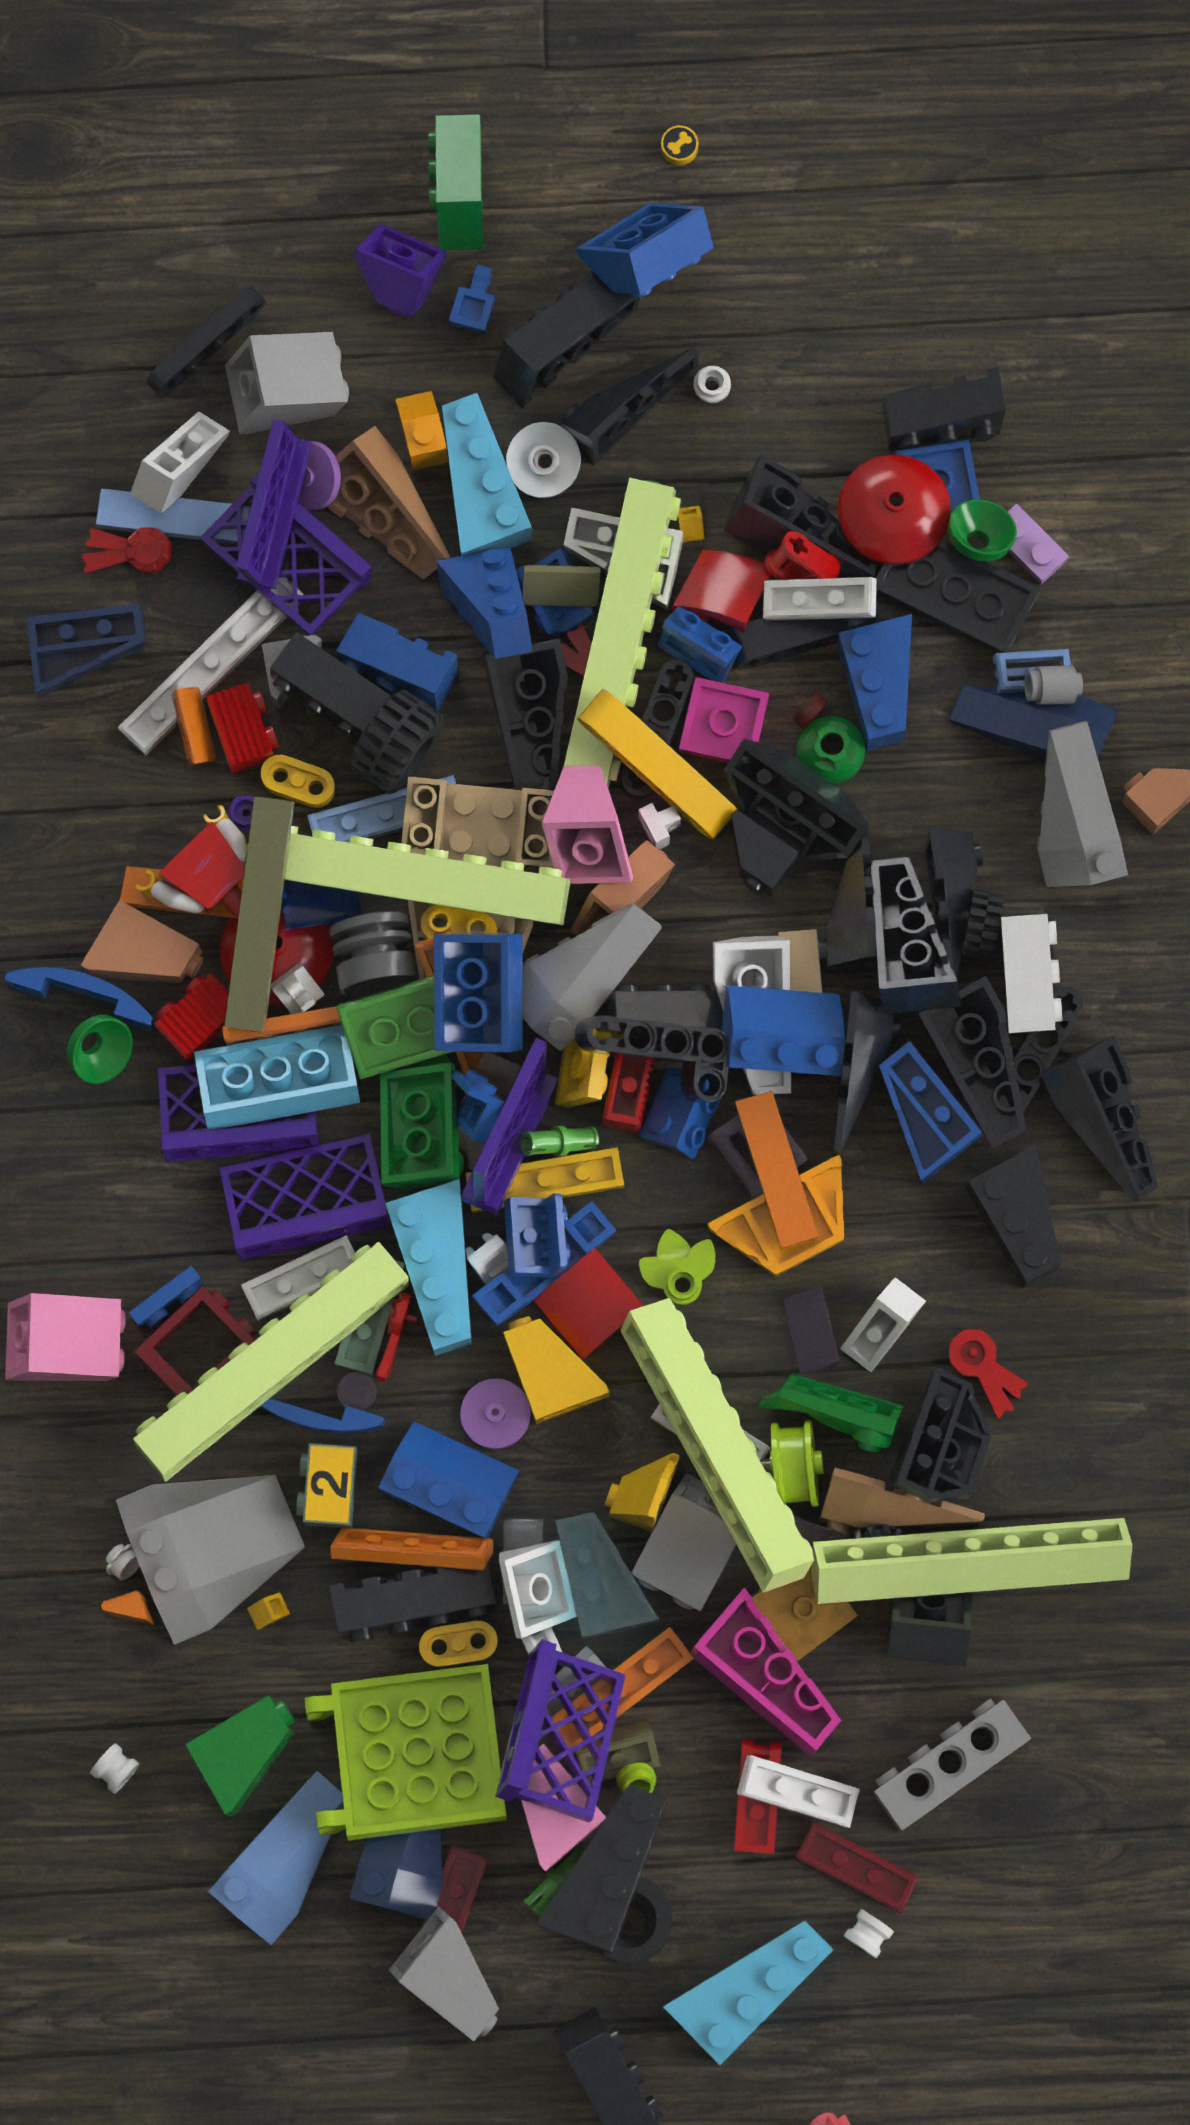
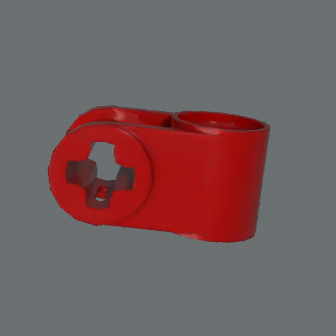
M795 531L788 532L782 538L780 547L771 550L764 560L769 573L779 580L837 578L840 572V563L833 555L825 552L809 541L803 534Z

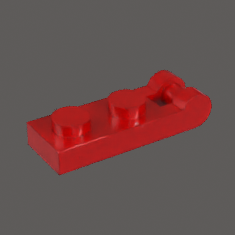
M742 1739L739 1784L748 1755L781 1764L782 1742L770 1741L769 1745L754 1744V1740ZM738 1795L734 1851L774 1854L777 1806Z

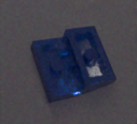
M284 880L281 910L286 930L337 923L362 914L358 892Z

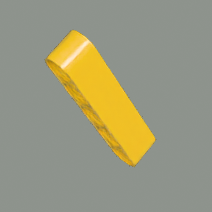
M601 689L579 715L577 720L585 729L671 807L675 806L677 812L704 836L714 840L731 820L732 814L737 808L611 693Z

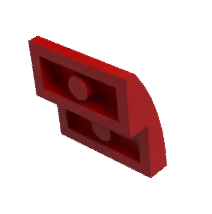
M702 550L672 610L675 611L681 606L685 610L695 613L705 623H708L711 617L744 631L764 593V581H770L772 575L767 570L765 563L727 552Z
M595 1248L575 1263L533 1301L582 1361L613 1337L614 1333L622 1328L629 1311L644 1306Z

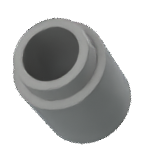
M1072 665L1038 666L1033 671H1027L1025 674L1024 690L1026 699L1028 701H1035L1037 705L1073 704L1077 696H1081L1083 691L1081 673H1076V669Z

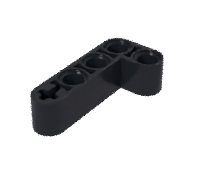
M876 605V616L868 618L766 620L760 618L749 621L744 631L733 627L726 634L743 646L735 663L737 669L745 670L836 644L840 632L879 623L880 615Z
M614 1016L585 1018L576 1026L574 1033L575 1041L584 1051L683 1063L681 1091L684 1097L691 1102L717 1101L726 1091L730 1041L722 1030ZM596 1028L598 1032H612L611 1038L599 1039L597 1036H593L592 1031ZM632 1028L640 1036V1042L636 1048L631 1046L628 1040V1035ZM669 1032L676 1039V1047L673 1052H670L665 1045V1038ZM705 1037L709 1038L712 1042L713 1049L709 1056L705 1055L702 1050V1041ZM702 1075L709 1082V1090L706 1095H703L698 1087V1082Z

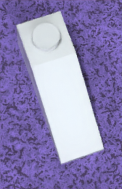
M201 412L196 413L142 460L130 494L162 514L181 497L228 437L230 431Z

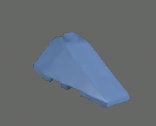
M316 1771L208 1891L270 1945L277 1940L298 1915L327 1842L331 1837V1834L319 1835L316 1812L341 1810L344 1805L342 1792Z

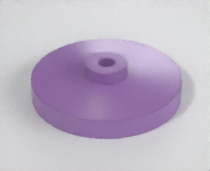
M312 441L298 503L306 510L323 509L330 505L338 494L341 481L339 464L333 452L326 445Z
M487 1379L479 1382L468 1391L461 1405L460 1416L462 1426L473 1442L488 1449H503L518 1442L526 1433L530 1423L531 1411L526 1395L517 1385L504 1379Z

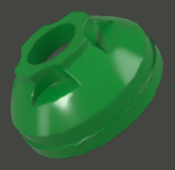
M981 499L968 500L959 504L950 516L948 524L950 541L960 553L970 559L977 561L1000 559L1009 552L1016 540L1017 528L1014 519L1003 507L994 502ZM970 536L980 537L986 542L987 547L983 549L974 548L968 543L967 538Z
M824 716L809 723L802 731L796 748L798 760L834 785L847 782L858 773L864 762L866 752L865 742L858 728L850 721L837 716ZM828 735L838 736L843 742L842 751L836 755L826 754L821 749L820 743L822 739Z
M96 1015L88 1018L75 1029L68 1042L67 1061L69 1067L79 1078L91 1084H101L113 1079L124 1069L130 1059L133 1048L131 1032L126 1024L109 1015ZM95 1032L97 1036L95 1045L87 1051H82L83 1039L88 1034Z

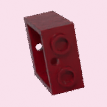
M202 1286L135 1350L139 1358L176 1396L182 1392H186L188 1395L199 1384L192 1389L157 1353L156 1349L203 1304L241 1341L238 1346L245 1342L248 1345L252 1344L255 1341L253 1338L258 1334L243 1317L236 1321L226 1311L231 1305L216 1289L210 1294ZM227 1356L216 1368L218 1370L231 1360Z

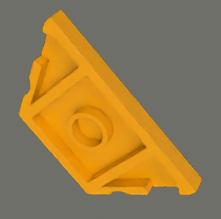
M837 1155L799 1175L819 1236L818 1239L781 1250L764 1195L707 1223V1227L713 1234L775 1277L844 1241L841 1176L842 1161L840 1156Z

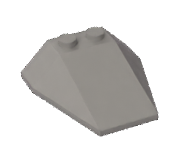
M276 1475L153 1484L116 1499L127 1536L155 1605L174 1645L213 1629L305 1548Z

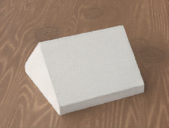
M559 1540L499 1553V1563L516 1638L529 1636L576 1617Z

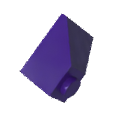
M380 223L355 249L354 258L377 303L388 307L394 314L412 317L424 304L448 252Z

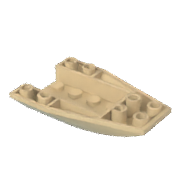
M408 776L401 844L411 845L410 853L425 855L426 848L448 851V859L463 861L464 854L487 858L486 865L501 867L502 860L525 864L524 871L539 873L540 866L554 868L542 826V821L554 790L492 788L451 784L447 780ZM408 900L415 948V943L425 940L421 933L422 915L434 904ZM486 913L494 919L497 925V933H522L523 955L534 921ZM437 918L433 921V925L437 928H443L447 925V922L443 918ZM475 925L471 928L472 933H484L485 929L481 925ZM415 949L417 969L420 980L427 977L425 975L422 964Z

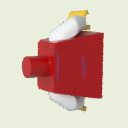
M222 805L217 806L220 813L217 819H209L206 814L203 816L207 827L159 872L158 877L151 870L145 871V874L151 879L150 884L145 887L136 884L135 887L146 898H155L170 908L195 914L202 910L209 913L221 902L235 917L239 916L242 890L237 885L244 880L247 846L245 836L229 819Z

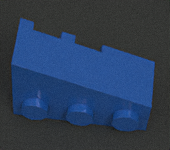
M912 614L843 631L838 634L837 649L866 751L901 743L904 740L907 717Z

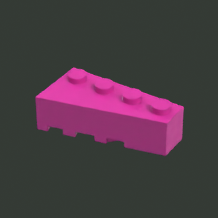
M744 1587L697 1642L690 1654L697 1662L811 1758L840 1723L841 1719L812 1679L808 1678L797 1663L796 1657L783 1644L773 1630L772 1624L765 1615H762L752 1601L753 1598Z

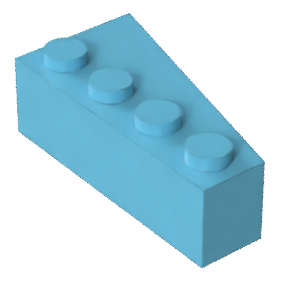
M475 393L443 405V419L461 556L486 552L490 549L514 548L532 541V526L478 394Z
M460 1179L385 1203L435 1356L472 1344Z
M803 1921L663 2007L721 2065L833 1949L806 1921Z

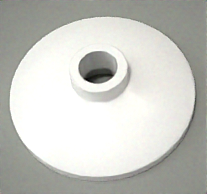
M539 422L523 428L515 435L507 451L506 465L514 484L521 491L534 497L548 498L559 495L573 484L580 470L581 454L576 440L566 429L554 423ZM544 455L552 457V464L548 468L540 466V459Z

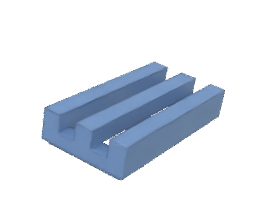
M1069 649L996 653L993 656V664H996L997 668L995 671V678L999 682L997 692H1025L1024 680L1008 681V678L1025 677L1027 671H1033L1036 668L1006 669V664L1061 660L1062 665L1060 666H1071Z

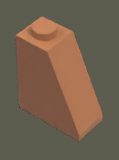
M646 840L628 857L633 874L632 882L598 884L590 892L570 931L578 936L592 928L593 923L632 902L642 909L665 884L675 864L668 859L662 850L654 847Z
M119 900L80 966L85 974L97 978L183 985L188 976L193 978L197 974L203 963V958L200 956L202 950L197 942Z

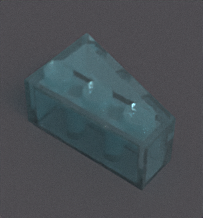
M595 1512L556 1520L557 1534L581 1640L658 1623V1616L630 1573Z

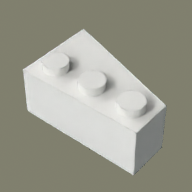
M1048 914L1001 917L1008 1032L1056 1030L1055 1022L1062 1021L1061 998L1053 999L1052 983H1060L1058 960H1051L1050 945L1057 944L1056 921H1048Z

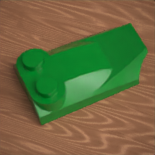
M447 1054L400 1067L393 1071L380 1073L381 1184L387 1188L415 1189L438 1186L459 1179L464 1170V1158L458 1150L456 1082L452 1078L455 1065L450 1062Z
M793 1373L782 1389L764 1396L758 1404V1408L804 1412L826 1426L852 1435L854 1439L859 1441L858 1447L877 1453L881 1451V1448L891 1446L904 1408L903 1405Z

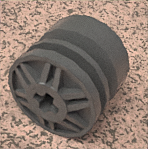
M372 912L342 920L329 928L330 939L336 943L332 948L333 955L339 958H350L336 966L341 995L364 997L419 980L415 954L409 951H397L412 942L411 933L405 931L409 928L408 915L402 912Z

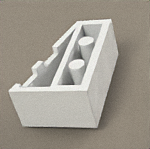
M571 508L564 540L566 551L590 566L600 568V571L607 575L620 518ZM668 528L666 534L673 536L668 558L661 557L658 572L664 573L660 595L653 594L651 600L667 611L684 539L683 531Z

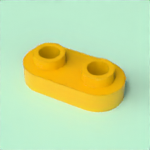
M274 755L268 758L261 768L263 785L272 794L312 808L323 807L334 797V780L328 771L286 755ZM281 771L287 773L288 777L284 782L274 780L276 773ZM314 784H319L323 787V791L318 795H313L309 792L310 787Z
M434 905L428 908L422 915L421 933L424 939L450 930L453 934L472 933L471 928L475 925L483 926L485 929L484 933H497V925L494 919L484 912ZM437 918H443L446 920L447 925L443 928H437L433 925V921Z
M484 1621L431 1628L423 1634L419 1643V1651L424 1661L433 1667H447L484 1661L495 1653L498 1637L494 1628ZM476 1634H481L486 1638L484 1647L476 1649L471 1645V1639ZM438 1640H442L447 1644V1650L442 1655H436L432 1651L433 1643Z

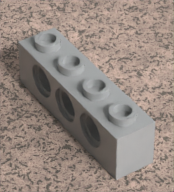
M989 1699L972 1711L976 1719L964 1728L958 1721L940 1734L944 1742L933 1750H930L927 1744L907 1757L911 1762L909 1767L900 1773L893 1767L875 1780L879 1788L872 1793L899 1832L1031 1739L1004 1699L996 1705L992 1699ZM982 1728L990 1733L992 1744L988 1750L980 1751L972 1745L971 1734L975 1729ZM945 1751L955 1753L960 1760L959 1769L953 1774L945 1773L939 1767V1756ZM912 1774L922 1775L928 1783V1789L921 1797L911 1795L906 1788V1781Z

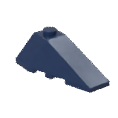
M963 686L949 722L1046 762L1049 730L1082 721H1087L1098 758L1118 710L1084 696H1077L1073 704L1037 705L1035 701H1028L1026 699L1025 692L998 693L995 688Z
M435 1829L367 1838L350 1898L429 1919L437 1908L444 1882L441 1856L442 1831Z

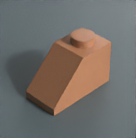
M1153 768L1145 776L1139 772L1124 786L1127 792L1122 800V804L1154 835L1190 802V770Z

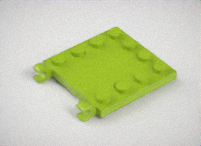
M488 1664L332 1683V1695L305 1698L308 1721L323 1720L332 1715L335 1717L344 1809L316 1812L319 1835L335 1834L346 1829L349 1841L507 1820L505 1801L495 1797L501 1768Z

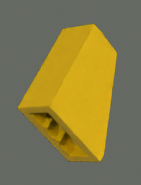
M530 1316L508 1324L510 1330L503 1332L504 1339L536 1424L609 1397L607 1385L541 1319L531 1321Z

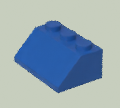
M650 202L577 247L576 250L578 256L613 292L630 294L631 297L636 298L649 294L652 291V287L658 283L673 279L677 275L676 272L683 267L698 263L701 260V256L714 247L702 206Z
M522 933L434 934L435 1051L512 1052L523 1049Z
M726 985L721 1030L730 1041L728 1067L842 1076L846 1037L839 994Z
M413 1422L397 1448L378 1489L380 1493L474 1537L489 1538L520 1471L419 1423Z

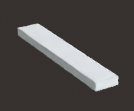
M279 578L276 590L271 589V591L277 596L293 595V584L287 578ZM298 589V595H304V594ZM256 591L118 726L119 731L146 756L178 725L171 697L172 692L181 688L198 687L203 700L287 617ZM286 603L294 610V603Z

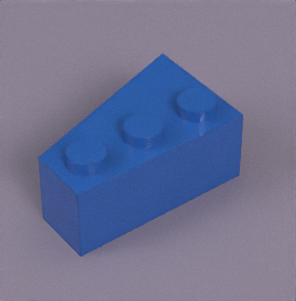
M510 547L490 549L486 552L436 561L442 597L447 603L451 601L457 608L458 616L463 621H468L473 627L475 636L495 659L533 652L527 614Z
M358 613L336 651L338 660L358 674H363L374 680L373 684L387 694L393 695L394 692L398 693L401 690H406L439 712L459 677L457 654L448 650L444 656L433 653L426 649L429 645L427 641L417 638L415 642H412L399 635L398 629Z
M910 1041L879 1065L919 1177L923 1183L984 1136Z

